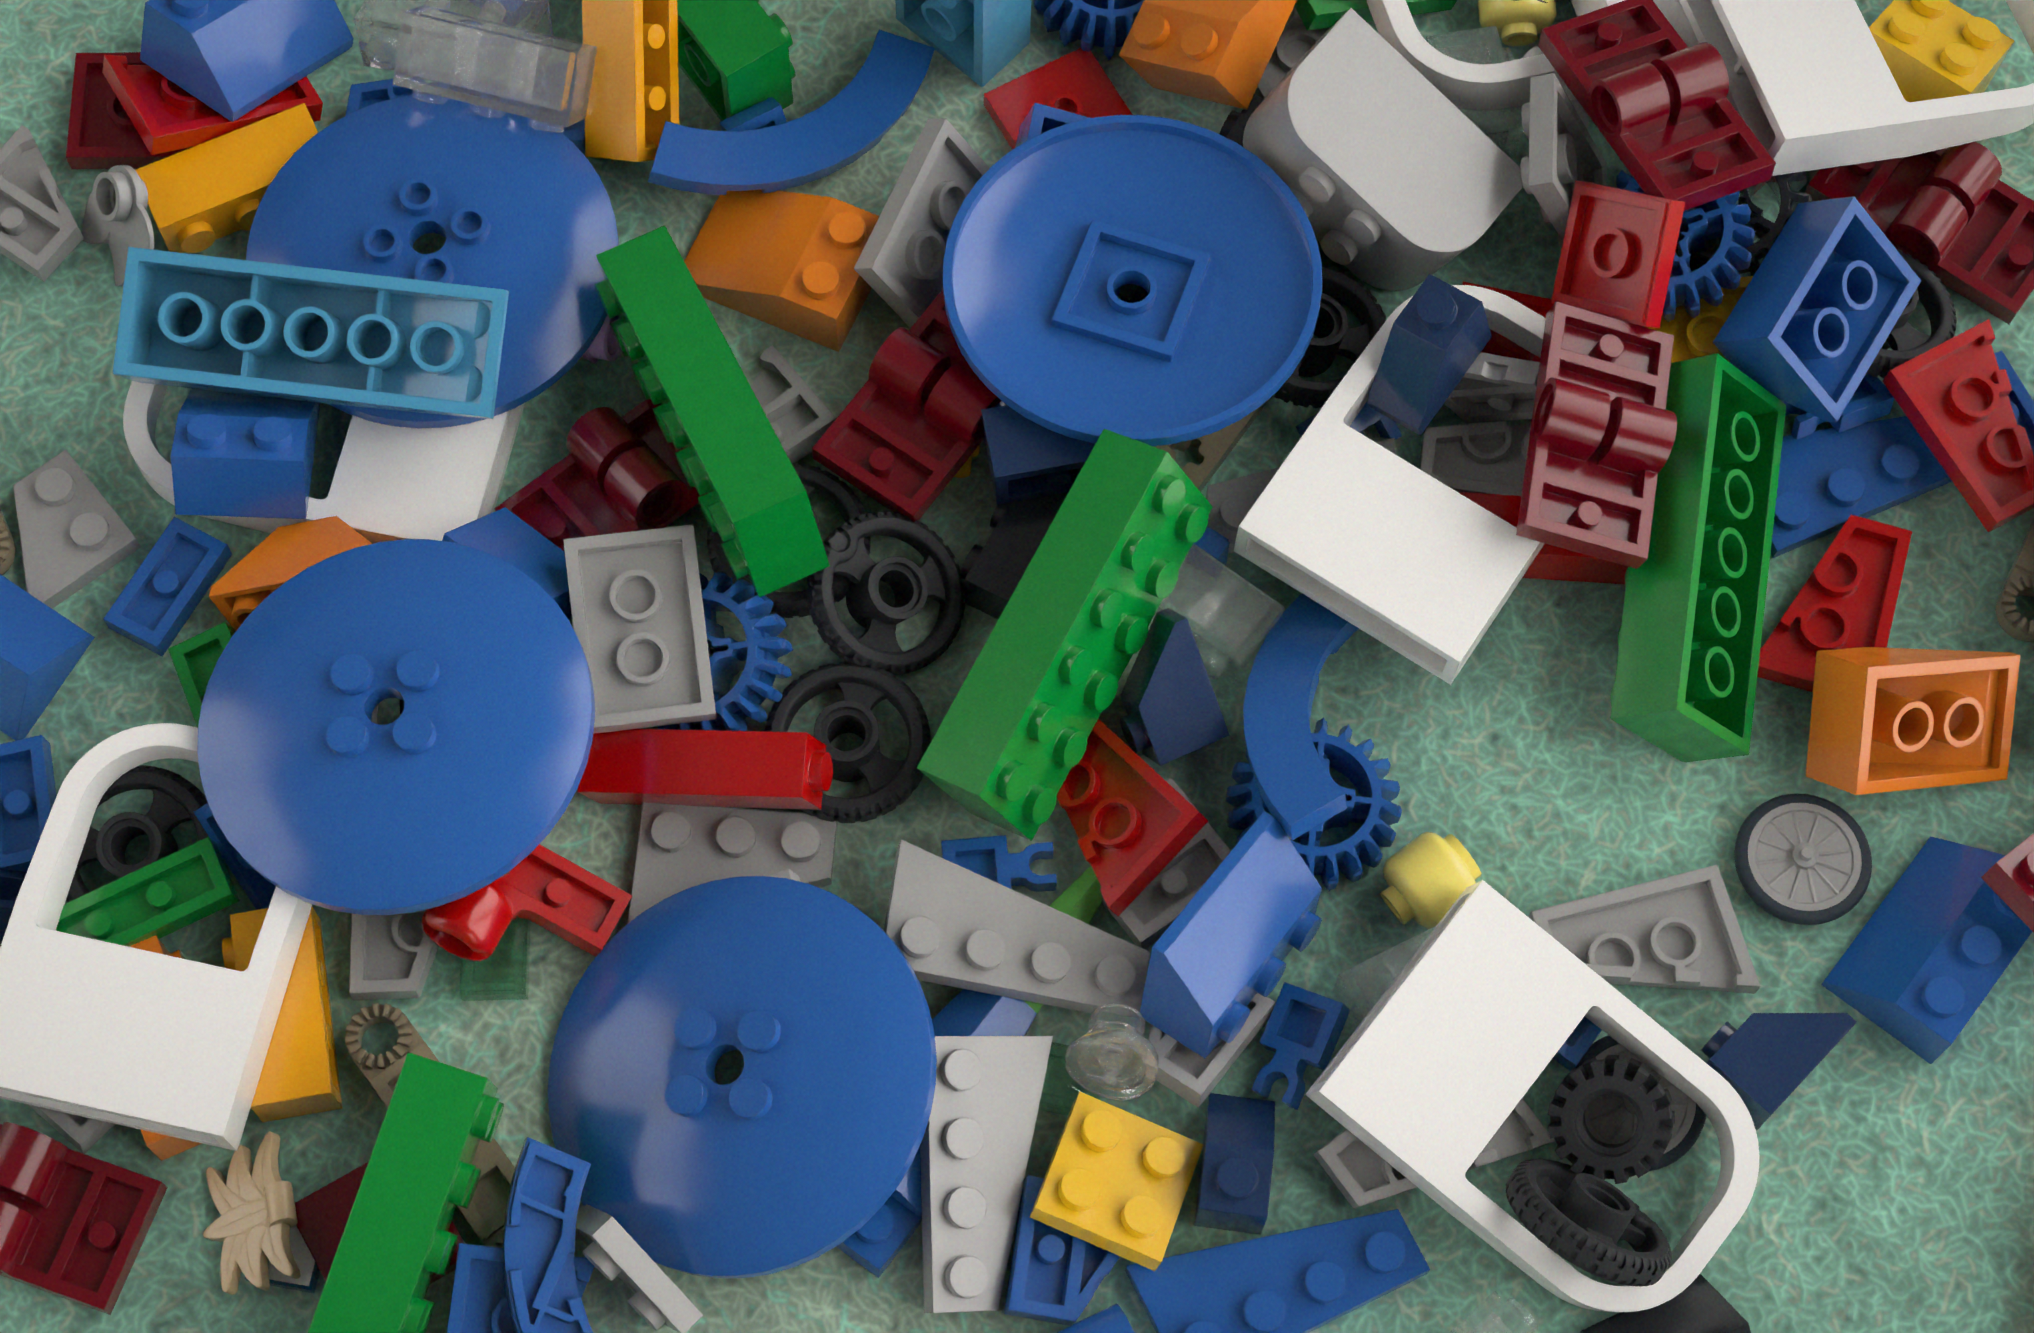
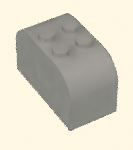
M1352 8L1300 58L1259 104L1248 119L1243 135V147L1272 168L1298 199L1312 225L1316 240L1320 242L1324 253L1332 261L1344 265L1363 282L1383 290H1406L1424 282L1429 274L1433 275L1475 243L1523 187L1520 166Z

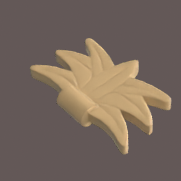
M271 1131L267 1132L259 1146L254 1166L250 1149L239 1145L238 1150L234 1151L227 1181L221 1171L212 1167L206 1170L210 1195L221 1216L204 1230L203 1237L211 1241L223 1242L220 1262L221 1286L224 1292L231 1295L236 1294L238 1291L242 1272L255 1287L268 1291L270 1289L268 1259L283 1274L295 1279L301 1276L289 1241L290 1228L298 1223L292 1183L281 1180L278 1166L280 1136Z

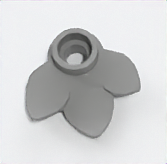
M128 165L113 166L108 172H102L96 177L93 192L89 195L82 227V235L84 237L82 241L89 244H109L114 264L115 286L124 285L128 247L154 250L155 245L152 223L146 212L148 205L147 187L138 173Z

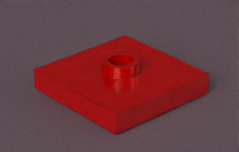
M1081 48L984 93L983 105L1012 150L1016 146L1020 125L1034 103L1089 118L1133 115L1091 50L1087 52Z
M1575 180L1551 304L1560 302L1629 323L1660 328L1685 202Z

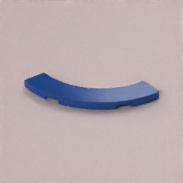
M879 29L864 65L839 94L816 110L780 125L743 131H713L666 121L648 182L680 191L726 195L727 191L759 189L763 193H771L802 186L829 176L853 163L874 148L881 141L882 137L897 123L900 117L905 114L926 76L935 48Z
M1302 593L1282 613L1261 645L1247 681L1243 705L1245 743L1250 766L1255 776L1256 786L1270 813L1277 819L1292 841L1347 809L1345 793L1331 778L1319 758L1311 735L1310 717L1313 699L1319 683V673L1330 654L1336 653L1352 634L1359 629Z
M529 1137L523 1143L513 1172L505 1209L502 1245L504 1283L515 1333H593L582 1299L579 1296L574 1263L577 1213L582 1189L591 1163Z

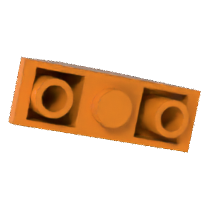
M337 516L280 526L211 586L209 598L235 631H237L248 615L266 597L292 577L331 556L372 543Z

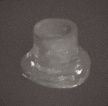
M1116 1003L1102 1005L1091 1013L1087 1033L1074 1040L1066 1050V1070L1076 1083L1085 1090L1102 1098L1118 1101L1136 1099L1151 1090L1158 1077L1159 1055L1152 1043L1145 1039L1146 1023L1141 1013L1130 1006Z

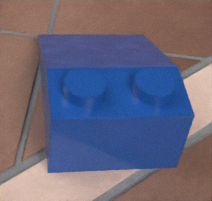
M191 388L177 416L171 451L175 514L306 519L320 403Z

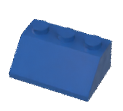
M149 0L145 2L140 60L233 122L349 50L353 46L354 38L334 0Z
M1854 196L1799 203L1714 339L1713 344L1732 365L1778 399L1827 422H1837L1921 280Z
M1265 811L1259 816L1152 947L1139 1017L1204 1059H1206L1221 1039L1227 1043H1231L1235 1039L1249 1016L1250 1009L1247 1008L1248 1004L1257 993L1267 997L1272 992L1285 971L1286 963L1283 960L1293 947L1302 952L1314 938L1322 921V918L1315 914L1322 887L1274 816Z
M1930 837L1821 985L1929 1064H1932L1954 1042L2033 932L1981 878L2005 855Z

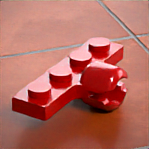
M539 844L532 853L512 870L491 884L461 899L426 909L422 916V928L435 944L447 952L466 960L482 961L492 955L510 922L516 918H523L534 922L596 957L603 950L632 895Z

